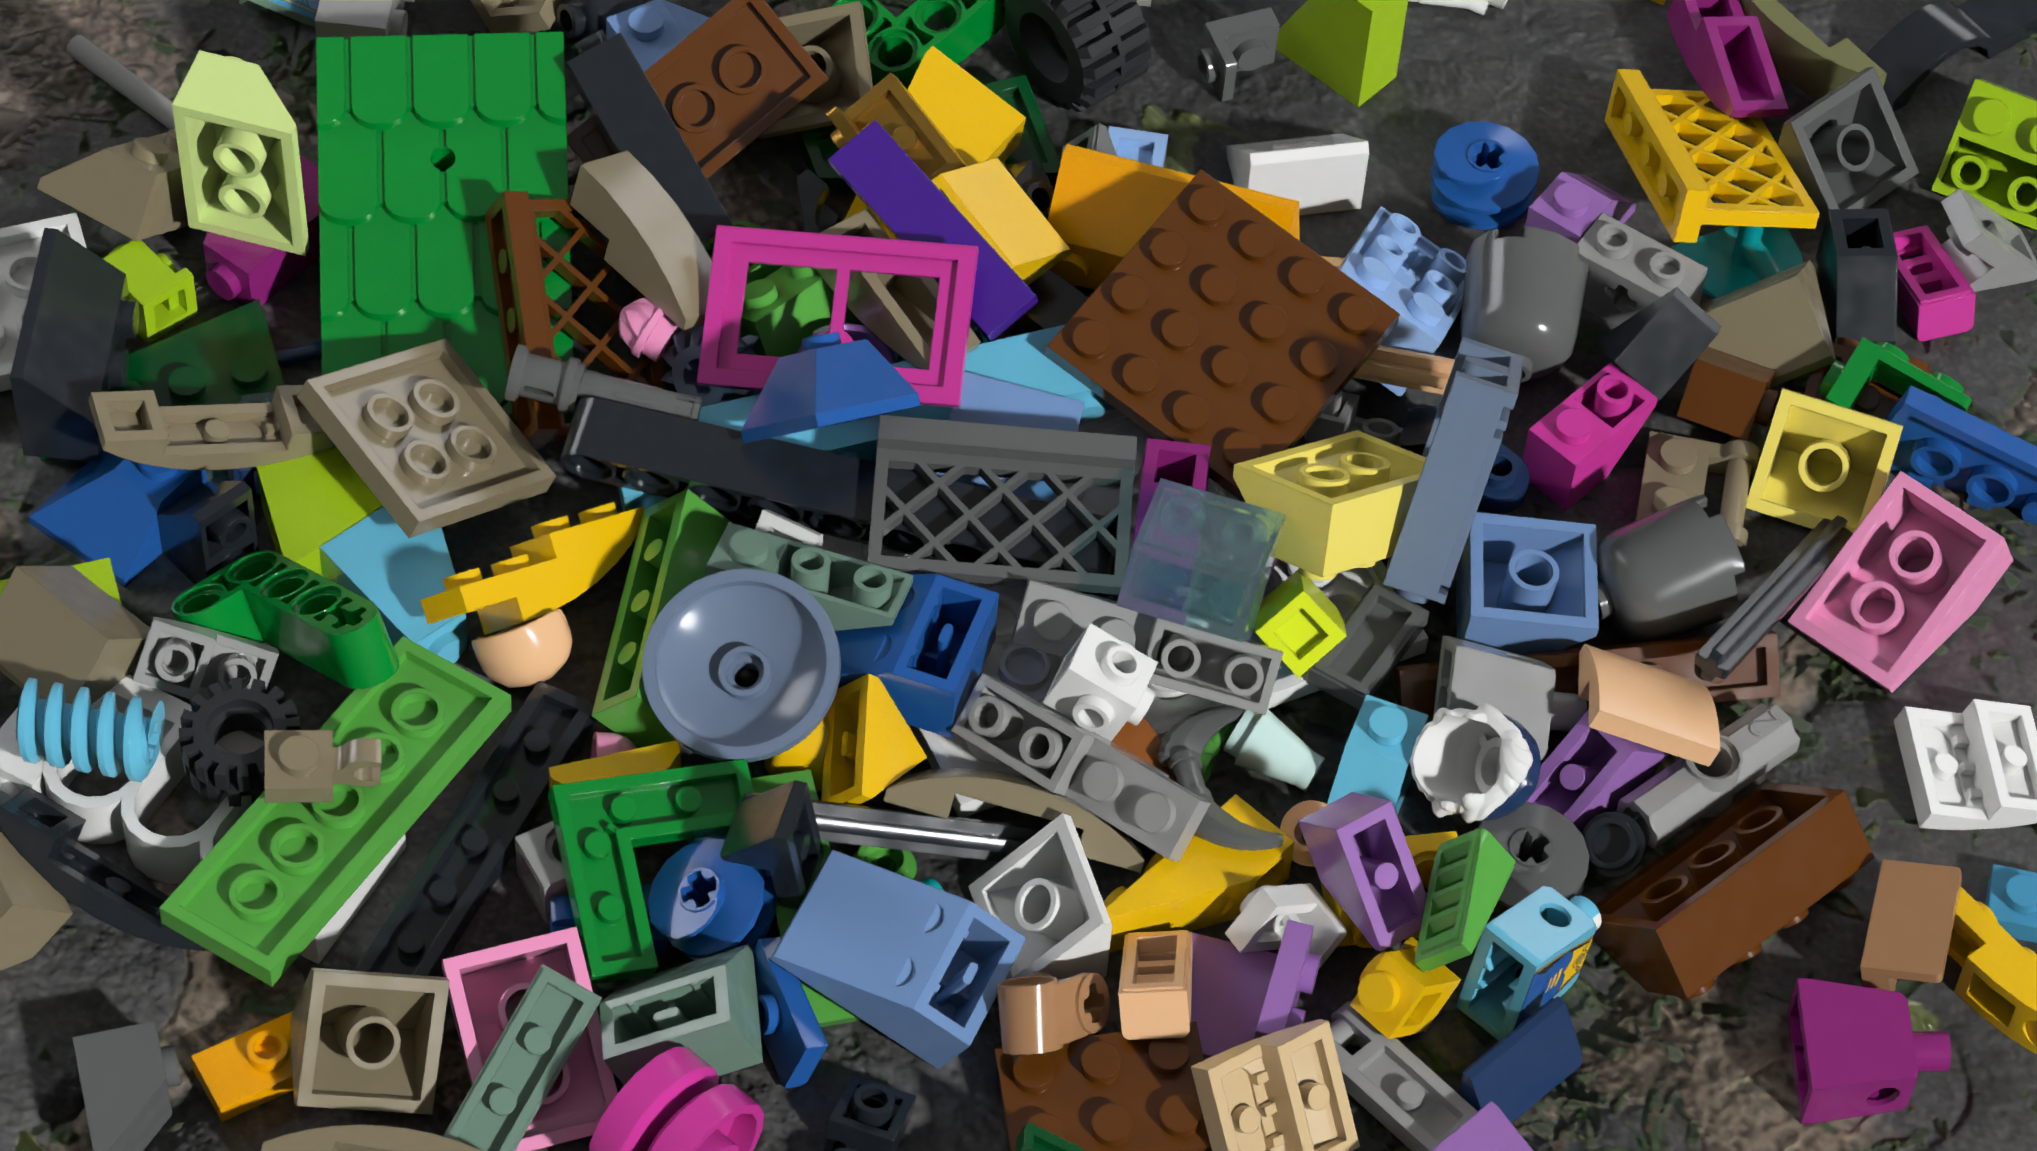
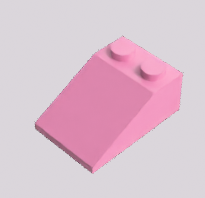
M1900 471L1787 622L1818 645L1890 693H1893L1978 609L2014 560L2004 537Z
M577 926L442 959L443 975L450 980L448 996L471 1086L542 964L593 992ZM597 1008L515 1151H535L593 1136L600 1118L617 1095L613 1072L603 1061L601 1023Z

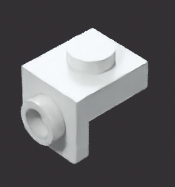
M1311 883L1279 886L1264 885L1255 889L1242 901L1240 915L1225 932L1240 953L1279 949L1288 919L1312 925L1314 929L1310 952L1321 955L1319 968L1347 935L1346 927Z

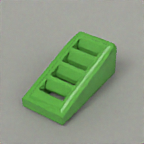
M1475 829L1442 843L1438 848L1432 867L1414 961L1422 972L1433 970L1472 954L1514 869L1516 862L1514 858L1486 829Z

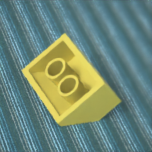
M1356 430L1234 464L1233 478L1272 556L1298 567V573L1306 578L1331 580L1336 577L1337 573L1356 567H1373L1377 564V561L1392 557L1426 457Z

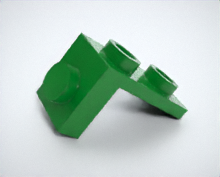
M1864 337L1846 365L1838 360L1833 363L1818 389V393L1826 397L1825 401L1852 410L1871 379L1902 396L1912 385L1928 394L1939 397L1944 402L1965 412L1968 411L1972 399L1964 394V388L1953 378L1940 372H1932L1930 375L1910 364L1909 357L1898 347L1884 341H1878L1875 344Z

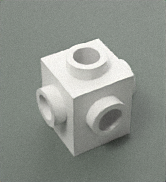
M1090 623L1065 655L1043 703L1075 721L1083 729L1112 741L1127 721L1137 726L1148 711L1156 692L1147 686L1158 662L1139 652L1129 643L1117 639Z

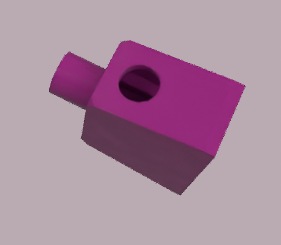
M1808 978L1797 979L1787 1010V1022L1801 1124H1814L1900 1111L1908 1106L1917 1081L1918 1072H1948L1951 1063V1042L1948 1032L1912 1031L1908 999L1900 992Z

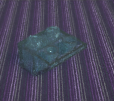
M1161 478L1135 539L1116 606L1241 643L1250 640L1287 514Z

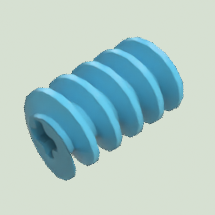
M29 677L23 687L17 710L16 739L20 755L24 762L33 764L40 762L46 755L50 766L62 769L72 759L76 771L84 773L91 772L98 764L103 776L113 778L119 775L124 768L129 780L142 782L152 770L161 749L165 729V707L163 701L159 700L151 717H144L142 698L133 696L125 712L120 713L117 710L116 693L107 691L98 709L92 708L90 688L80 687L72 704H69L65 701L64 684L54 682L46 699H40L38 679Z

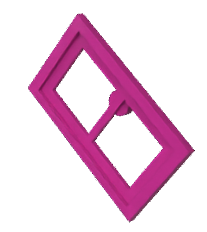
M717 225L697 384L708 387L762 391L776 362L780 358L737 354L749 263L837 270L830 330L822 335L839 332L841 344L853 342L850 335L843 331L851 271L938 278L940 280L929 370L894 368L917 391L920 405L960 408L979 247Z

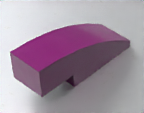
M1673 0L1666 17L1675 42L1691 74L1715 106L1730 118L1785 116L1789 108L1758 17L1744 16L1739 0Z

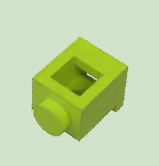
M132 240L127 244H121L103 258L126 274L130 300H138L140 307L137 334L148 345L198 314L193 274L186 267L178 271L167 255L164 253L156 255L142 240Z

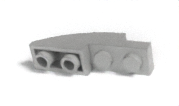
M1028 578L1011 639L1012 643L1065 657L1087 626L1092 623L1117 639L1129 643L1139 652L1158 662L1149 683L1266 715L1283 651L1158 612Z
M981 674L951 730L1052 793L1063 795L1169 860L1177 862L1181 860L1211 804L1169 779V775L1126 749L1094 732L1083 729L1065 715L988 674Z

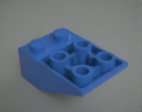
M911 574L914 575L913 583L892 626L835 631L841 653V672L838 688L867 674L877 676L882 681L908 725L952 739L954 732L951 730L975 687L996 639L999 593L939 574Z

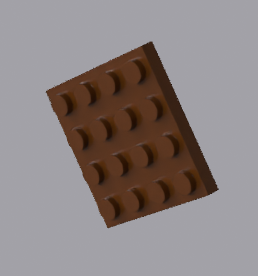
M1201 169L1047 345L1046 357L1156 439L1211 445L1209 478L1246 504L1233 478L1234 464L1293 448L1398 324L1400 313Z

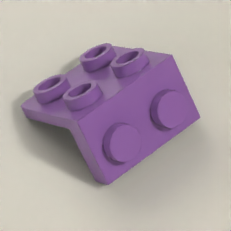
M1288 919L1278 954L1263 950L1240 953L1232 942L1192 933L1191 1022L1197 1021L1204 1060L1253 1039L1304 1023L1306 1011L1297 1009V1002L1300 992L1312 995L1321 961V955L1310 952L1314 926Z

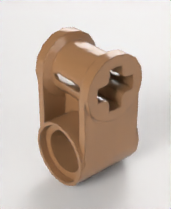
M1033 972L1024 977L1007 979L997 983L1002 1050L1005 1054L1030 1055L1056 1051L1063 1048V1044L1098 1033L1107 1022L1110 1010V996L1104 978L1098 973H1081L1066 979H1057L1049 973Z

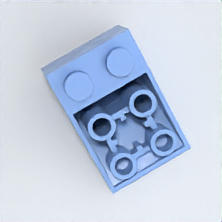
M1382 206L1338 267L1347 276L1400 313L1398 324L1380 344L1382 346L1433 355L1462 308L1466 260L1457 252L1448 248L1441 249L1422 236L1418 226L1408 217L1399 213H1390ZM1381 383L1383 386L1388 388L1390 391H1392L1399 397H1401L1407 389L1405 387Z

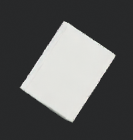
M1341 133L1226 146L1227 160L1235 186L1299 201V215L1361 209L1369 158V144L1367 140Z
M1062 813L968 886L976 905L1027 938L1005 980L1024 977L1033 972L1049 973L1057 979H1066L1081 973H1098L1102 977L1107 976L1112 923L1071 816Z

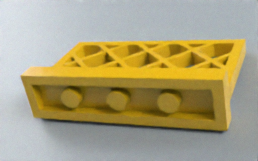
M1617 69L1604 121L1673 242L1697 243L1701 225L1816 229L1820 213L1761 117L1730 118L1722 114L1724 112L1716 107L1703 91L1650 89L1640 70ZM1680 138L1685 139V140H1687V141H1689V142H1692V143L1696 144L1697 146H1695V145H1693V144H1690V143H1688V142H1686V141H1684V140H1681ZM1713 153H1717V154H1719V155H1721V156H1724V157H1726V158H1728V159H1730V160H1733V161H1735V162L1729 161V160H1727V159H1725V158H1722V157H1720V156H1718V155H1716V154H1713ZM1698 168H1700V169H1702V170H1705V171H1707V172H1709V173H1711V174H1714V175H1716V176H1712V175H1710V174H1708V173H1705V172L1699 170ZM1750 169L1756 170V171H1758V172H1760V173H1762V174H1765V175H1767V176H1769V177H1772V178H1768V177H1766V176H1764V175H1761V174H1759V173H1757V172H1755V171H1752V170H1750ZM1731 183H1734V184L1739 185V186H1741V187H1743V188H1746V189L1752 191L1753 193H1751V192H1749V191H1746V190H1744V189H1742V188H1740V187H1737V186H1735V185H1733V184H1731ZM1715 197L1726 203H1713L1711 198ZM1769 199H1771V200H1773V201H1775V202H1777V203H1780V204H1782V205H1784V206H1781V205H1778V204H1776V203H1774V202H1771V201H1769Z

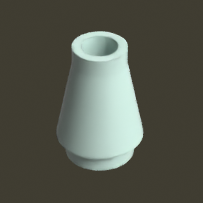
M1267 709L1266 715L1246 710L1224 747L1225 752L1236 758L1234 765L1295 785L1305 792L1325 760L1324 757L1306 745L1269 709Z

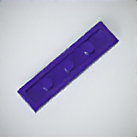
M876 120L828 159L836 173L896 239L979 247L971 321L989 341H993L1038 303L1037 297ZM934 278L936 282L939 284L940 279Z

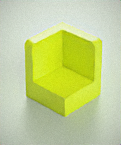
M1298 570L1252 610L1255 633L1268 647L1283 651L1281 660L1298 678L1347 637L1343 615L1340 610L1311 579L1300 575Z

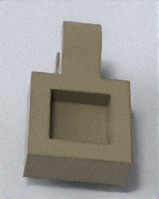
M264 730L265 803L333 802V784H347L360 787L381 785L380 739L358 738L350 740L340 747H333V730Z

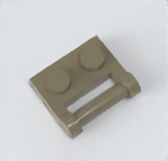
M1650 431L1635 521L1695 495H1704L1707 472L1725 475L1720 514L1724 517L1735 538L1741 557L1744 556L1747 549L1748 532L1743 525L1750 476L1756 473L1758 467L1759 448L1746 440L1737 439L1721 444Z

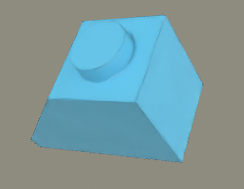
M1366 695L1346 742L1327 804L1329 805L1349 793L1355 792L1392 801L1397 815L1413 778L1409 763L1416 738L1427 724L1429 715Z

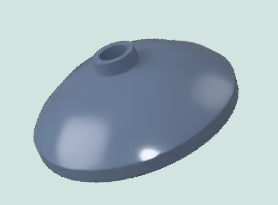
M746 568L725 570L705 576L676 594L665 605L654 621L646 640L642 661L644 689L654 714L665 730L689 750L701 756L723 762L747 759V762L764 760L779 755L799 744L813 732L826 716L835 698L841 672V653L834 627L827 613L814 596L796 582L770 571ZM751 669L759 672V678L754 685L741 687L737 684V678L743 671Z

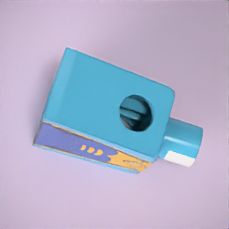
M1542 886L1493 919L1485 926L1456 1007L1500 1041L1551 998L1561 997L1577 980L1595 931L1601 926L1602 918L1596 905L1583 896H1574L1568 900L1554 888ZM1523 968L1521 975L1516 979L1517 971Z

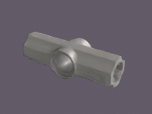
M1761 703L1720 731V751L1709 767L1680 758L1621 798L1617 806V812L1633 818L1644 832L1646 846L1656 849L1699 818L1716 817L1731 806L1734 794L1797 752L1800 738L1794 730L1792 719L1777 704L1767 706Z

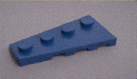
M1910 385L1885 417V420L1904 425L1891 471L1898 473L1902 471L1930 490L1934 483L1968 494L1966 504L1990 511L1991 507L2009 506L2022 510L2023 521L2037 525V446L1998 428L1990 422L1983 421L1948 404L1935 395L1928 394Z

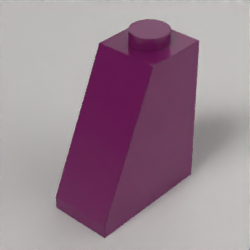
M301 154L300 163L310 246L306 256L208 232L203 242L207 271L206 279L213 291L221 298L228 301L233 299L242 306L259 299L262 306L320 256L318 166Z

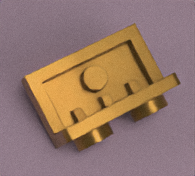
M892 73L888 74L845 112L835 105L826 113L837 128L830 134V137L839 149L876 120L930 180H933L941 173L967 166L898 77Z

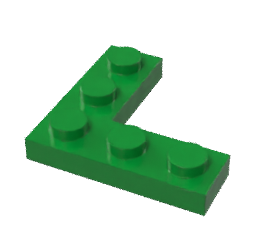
M747 759L552 785L548 798L575 927L577 926L591 984L654 975L658 968L633 847L728 834L736 809L744 794L748 792L754 793Z

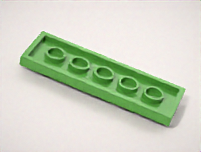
M402 636L393 646L399 659V668L396 673L385 682L366 689H355L319 729L333 730V747H340L346 742L358 738L380 739L381 785L360 787L347 784H333V802L265 803L264 790L159 907L161 923L272 987L512 711L510 694Z

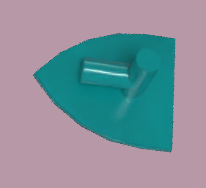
M1729 226L1698 237L1697 243L1682 242L1671 246V249L1708 268L1703 292L1712 299L1803 263L1801 252L1787 228Z

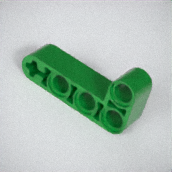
M837 0L832 5L837 6L856 1L862 3L873 87L888 74L892 73L908 89L924 54L932 46L959 65L1005 26L1002 0H917L897 17L877 0ZM945 27L947 28V29H945V30L936 31L937 29H940V28H945ZM904 64L900 67H893L894 65Z
M257 551L235 560L181 593L171 605V611L176 621L221 631L259 643L265 642L341 685L354 690L366 689L383 683L392 677L399 668V659L379 609L373 602L275 551Z

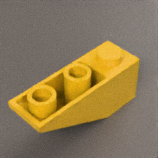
M1235 794L1221 808L1242 823L1260 830L1280 833L1284 837L1283 845L1267 850H1236L1213 844L1194 834L1179 862L1169 860L1156 853L1147 864L1143 875L1128 889L1124 886L1116 888L1104 900V905L1112 923L1109 953L1123 949L1124 938L1128 933L1188 930L1189 932L1236 919L1241 913L1240 905L1242 901L1252 891L1264 885L1279 886L1289 878L1295 841Z

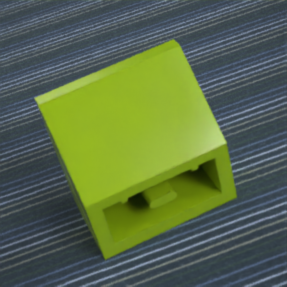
M1975 78L1933 184L1932 191L1950 196L1961 188L2002 217L2037 230V99L1987 80Z

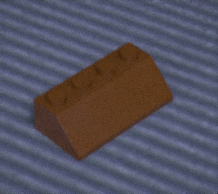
M1763 781L1595 904L1601 914L1602 923L1595 931L1593 940L1647 992L1675 996L1680 999L1695 998L1710 990L1715 984L1714 978L1731 965L1744 962L1758 954L1762 949L1761 943L1779 929L1793 926L1802 921L1809 913L1808 908L1823 896L1842 890L1850 885L1855 879L1854 873L1875 857L1845 790Z

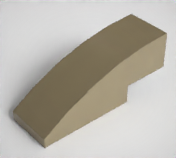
M629 151L580 164L570 205L609 239L604 260L656 307H660L663 313L682 330L704 324L712 261L698 235L677 204L654 176Z
M868 208L820 232L824 234L890 239ZM815 268L835 292L837 270ZM851 271L847 307L880 340L901 357L919 369L929 370L939 284L936 280L926 277ZM969 328L967 353L978 348L981 343L971 328Z

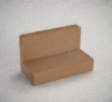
M1882 859L1860 965L1862 987L1895 991L1897 979L1930 983L1942 981L1962 883L1960 868Z

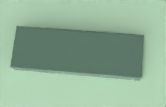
M542 964L443 1137L460 1141L482 1151H515L602 997Z

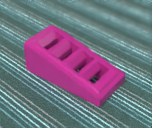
M1928 225L1894 232L1898 254L1897 303L1917 339L1924 342L1971 330L1974 325L1976 293ZM1923 253V256L1901 260L1903 257Z

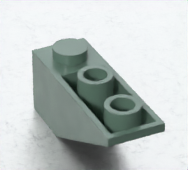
M730 522L724 530L706 567V576L720 571L743 568L759 569L782 575L796 582L814 596L827 613L835 631L892 626L910 590L914 577L911 574Z

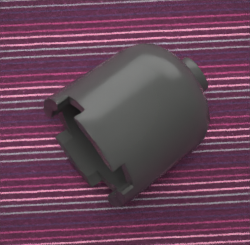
M1525 227L1524 237L1508 236L1498 239L1499 230H1489L1474 239L1467 252L1460 321L1461 340L1463 337L1524 356L1520 383L1546 378L1559 371L1568 362L1574 351L1587 287L1589 264H1584L1578 258L1579 246L1559 233L1537 227Z
M1703 494L1695 495L1615 529L1602 537L1598 543L1599 620L1607 618L1612 627L1627 640L1632 642L1667 640L1730 618L1749 598L1748 594L1744 592L1738 594L1734 575L1746 570L1735 538L1722 514L1709 518L1703 508L1707 507L1708 500Z

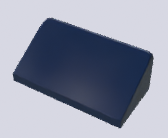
M1559 996L1555 999L1551 998L1463 1071L1458 1094L1478 1112L1492 1101L1501 1109L1509 1121L1513 1123L1576 1071L1583 1061L1582 1051L1566 1003Z

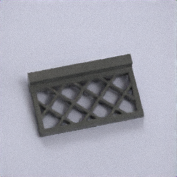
M880 415L867 562L907 574H939L962 582L1026 587L1028 578L1079 592L1125 595L1127 589L1137 436ZM888 468L916 470L930 486L904 504L887 486ZM935 472H941L945 474L939 478L935 474ZM962 475L980 476L993 490L990 495L970 510L948 488L949 485ZM998 477L1010 479L1003 483ZM1027 480L1044 481L1058 496L1035 515L1012 493ZM1063 483H1070L1074 485H1072L1068 489ZM1092 485L1119 488L1118 506L1099 521L1076 498ZM939 495L959 519L934 537L913 513ZM1003 500L1024 524L999 543L978 518ZM885 502L895 512L886 520H884ZM1067 506L1088 530L1064 548L1042 524ZM902 522L925 544L909 558L881 555L883 537ZM1117 522L1115 539L1107 529ZM967 527L989 549L986 554L974 563L957 562L943 547ZM1033 533L1054 557L1040 568L1022 567L1008 551L1029 534ZM1097 538L1115 557L1114 575L1087 573L1073 556ZM934 554L938 558V560H932L927 558ZM998 559L1003 565L991 564ZM1063 565L1068 571L1056 569Z

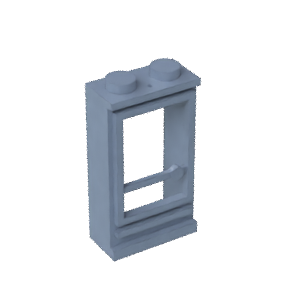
M1466 337L1462 338L1422 453L1426 460L1393 555L1388 558L1383 582L1384 585L1394 587L1393 590L1396 594L1411 602L1424 604L1433 600L1445 604L1448 589L1452 583L1498 453L1503 431L1506 430L1510 409L1513 410L1518 397L1524 356Z

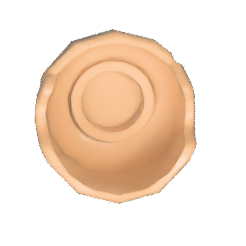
M557 608L536 620L508 627L495 635L488 637L479 636L472 640V647L482 671L489 679L508 688L533 687L538 681L543 682L552 678L566 663L571 652L572 635L565 615L561 609Z

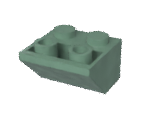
M748 944L654 973L652 976H645L623 983L599 1003L603 1061L624 1086L637 1071L653 1058L674 1047H689L711 1065L718 1076L763 1063L754 953Z

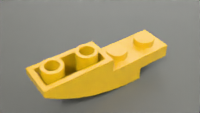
M615 502L578 513L580 525L571 527L568 515L531 526L534 539L511 546L510 550L513 558L490 565L493 577L483 579L480 569L475 568L441 579L445 591L420 600L427 624L429 625L477 610L484 635L554 611L584 593L617 564L638 534L644 508L639 507L618 513Z
M1961 887L1948 954L1962 967L1954 993L2007 1037L2037 1055V954L2031 949L2021 946L1998 923L1996 916L1987 905L1980 901H1975Z

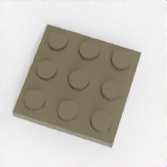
M446 338L308 379L297 396L408 538L545 493L556 478L555 473Z

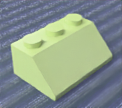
M199 50L172 103L188 226L306 256L310 246L297 126L258 64L246 62L233 56H221Z

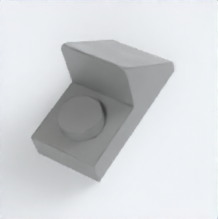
M1961 188L1941 201L1951 222V225L1946 228L1949 239L1941 245L1974 292L2030 282L2037 279V260L2019 227Z

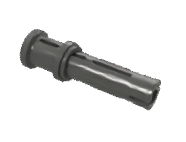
M518 344L515 350L505 391V399L515 401L521 396L556 405L557 411L563 414H568V412L574 413L578 400L593 397L695 421L699 419L703 397L672 392L660 387L587 370L586 364L581 363V359L571 357L567 362L532 354L529 352V347Z

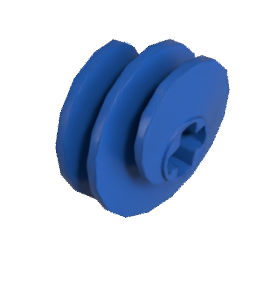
M1465 122L1449 128L1438 139L1434 150L1431 167V180L1433 183L1430 185V195L1434 208L1448 221L1469 229L1491 230L1512 224L1523 217L1534 202L1540 172L1536 152L1524 137L1506 126L1492 122Z
M705 838L684 846L666 860L652 883L648 899L650 922L661 935L671 942L673 947L684 953L692 961L747 944L753 950L758 939H763L767 936L776 914V893L772 878L766 876L765 869L727 862L721 859L720 853L725 839Z

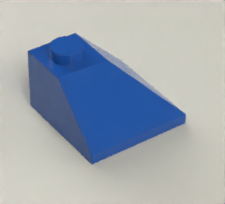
M839 332L802 339L804 352L778 359L741 433L743 443H749L842 424L921 405L917 391L867 339L841 344Z
M102 449L100 462L89 461L28 516L29 523L85 562L110 557L115 580L125 588L163 553L157 514L207 482L206 470L151 466L115 456Z

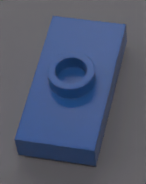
M780 937L758 939L753 949L761 1037L783 1088L802 1087L808 1082L828 1043L800 979L770 960L781 940Z

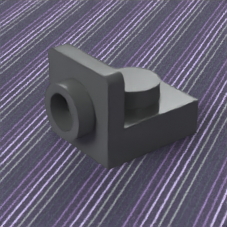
M1271 7L1205 23L1202 48L1196 51V64L1202 81L1205 84H1212L1220 102L1233 99L1236 72L1242 70L1251 71L1263 65L1274 63L1280 24Z

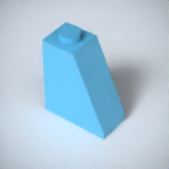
M382 507L319 547L322 576L373 602L379 609L393 646L404 636L453 664L464 651L468 650L466 614L428 625L420 602L421 599L444 592L445 589L441 579L455 575L442 528L408 538L388 511Z

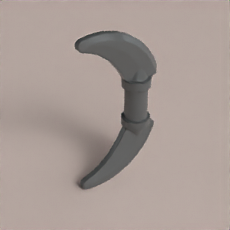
M1234 706L1210 707L1194 712L1172 726L1164 736L1159 747L1157 756L1159 763L1162 767L1169 768L1171 775L1176 778V782L1211 803L1195 835L1213 844L1236 850L1256 851L1281 847L1284 837L1280 833L1260 830L1242 823L1213 801L1211 791L1206 788L1201 773L1202 762L1200 757L1209 740L1224 726L1241 719L1243 709Z

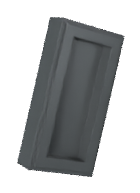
M1373 582L1344 621L1347 637L1309 668L1307 682L1360 710L1366 695L1375 696L1394 670V666H1397L1425 628L1429 611Z

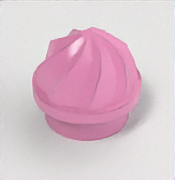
M645 297L625 306L619 316V335L632 350L631 354L637 358L644 354L654 362L661 358V355L673 341V335L680 329L677 324L663 313L660 307H656Z

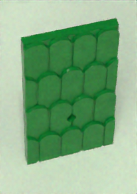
M530 32L474 34V36H468V34L412 35V37H406V35L350 36V39H344V37H316L322 375L446 338L514 422L511 400L505 399L508 376L485 213L504 191H528L529 199H569L563 32H536V34H530ZM553 217L535 218L538 236L558 253L570 239V232ZM569 250L563 258L571 264ZM541 258L542 268L544 270V268L548 264ZM553 269L544 279L546 295L567 311L572 305L571 283ZM550 317V323H551V329H552V328L554 327V325L556 324V322ZM561 328L553 338L554 351L558 357L567 362L573 357V336ZM573 412L564 414L565 423H571Z

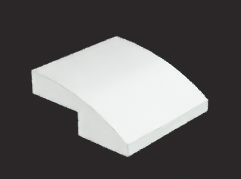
M1973 699L1963 713L1905 706L1894 719L1919 828L1976 830L2009 828L2037 823V730L2030 706Z

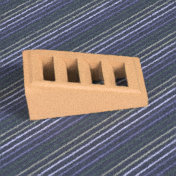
M1179 930L1136 932L1125 935L1118 992L1121 1032L1124 1038L1128 1040L1183 1038L1189 1034L1192 994V932Z

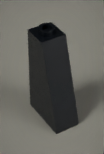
M600 30L572 45L570 48L575 58L567 61L565 68L613 155L629 151L654 176L677 204L701 242L716 235L717 225L732 226L733 223L621 32L607 39L603 30Z

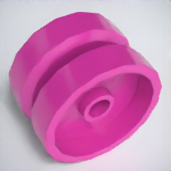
M674 1047L657 1055L648 1062L617 1093L597 1124L589 1143V1151H754L763 1130L765 1114L759 1104L734 1084L718 1085L719 1076L714 1068L689 1047Z

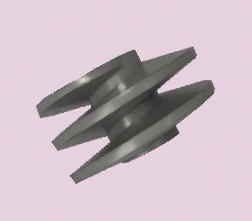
M1525 802L1520 808L1507 816L1480 823L1478 828L1489 831L1516 861L1514 869L1491 914L1492 918L1498 917L1542 886L1554 888L1568 900L1574 896L1581 895L1588 873L1589 853L1584 836L1569 818L1549 806Z

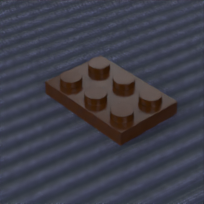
M1197 1021L1190 1022V1032L1183 1038L1128 1040L1123 1037L1122 1032L1085 1036L1063 1044V1048L1040 1054L1011 1055L1003 1053L1002 1048H996L995 1066L1009 1151H1016V1139L1020 1130L1027 1122L1084 1148L1083 1151H1212L1191 1066L1204 1060Z

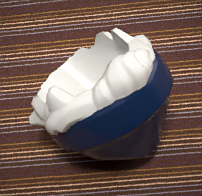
M1486 702L1481 703L1477 709H1439L1435 713L1433 721L1427 723L1423 727L1421 734L1416 738L1409 761L1413 779L1416 781L1418 789L1431 801L1433 813L1439 818L1452 815L1464 819L1467 823L1495 820L1516 811L1534 792L1539 781L1541 769L1540 751L1532 734L1520 722L1501 713L1494 706Z

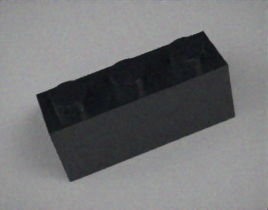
M44 228L10 374L23 455L100 462L102 445L88 400L91 392L115 391L116 387L126 386L129 372V352L124 347L126 337L135 338L137 335L140 307L138 300H130L127 277L124 272L54 228Z

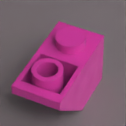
M1609 363L1528 430L1523 461L1529 470V483L1567 511L1607 478L1656 407L1658 398L1613 363Z

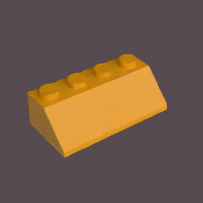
M1067 144L1062 154L1047 221L1070 248L1071 254L1050 270L1073 286L1096 290L1195 175ZM1220 182L1300 241L1299 201Z

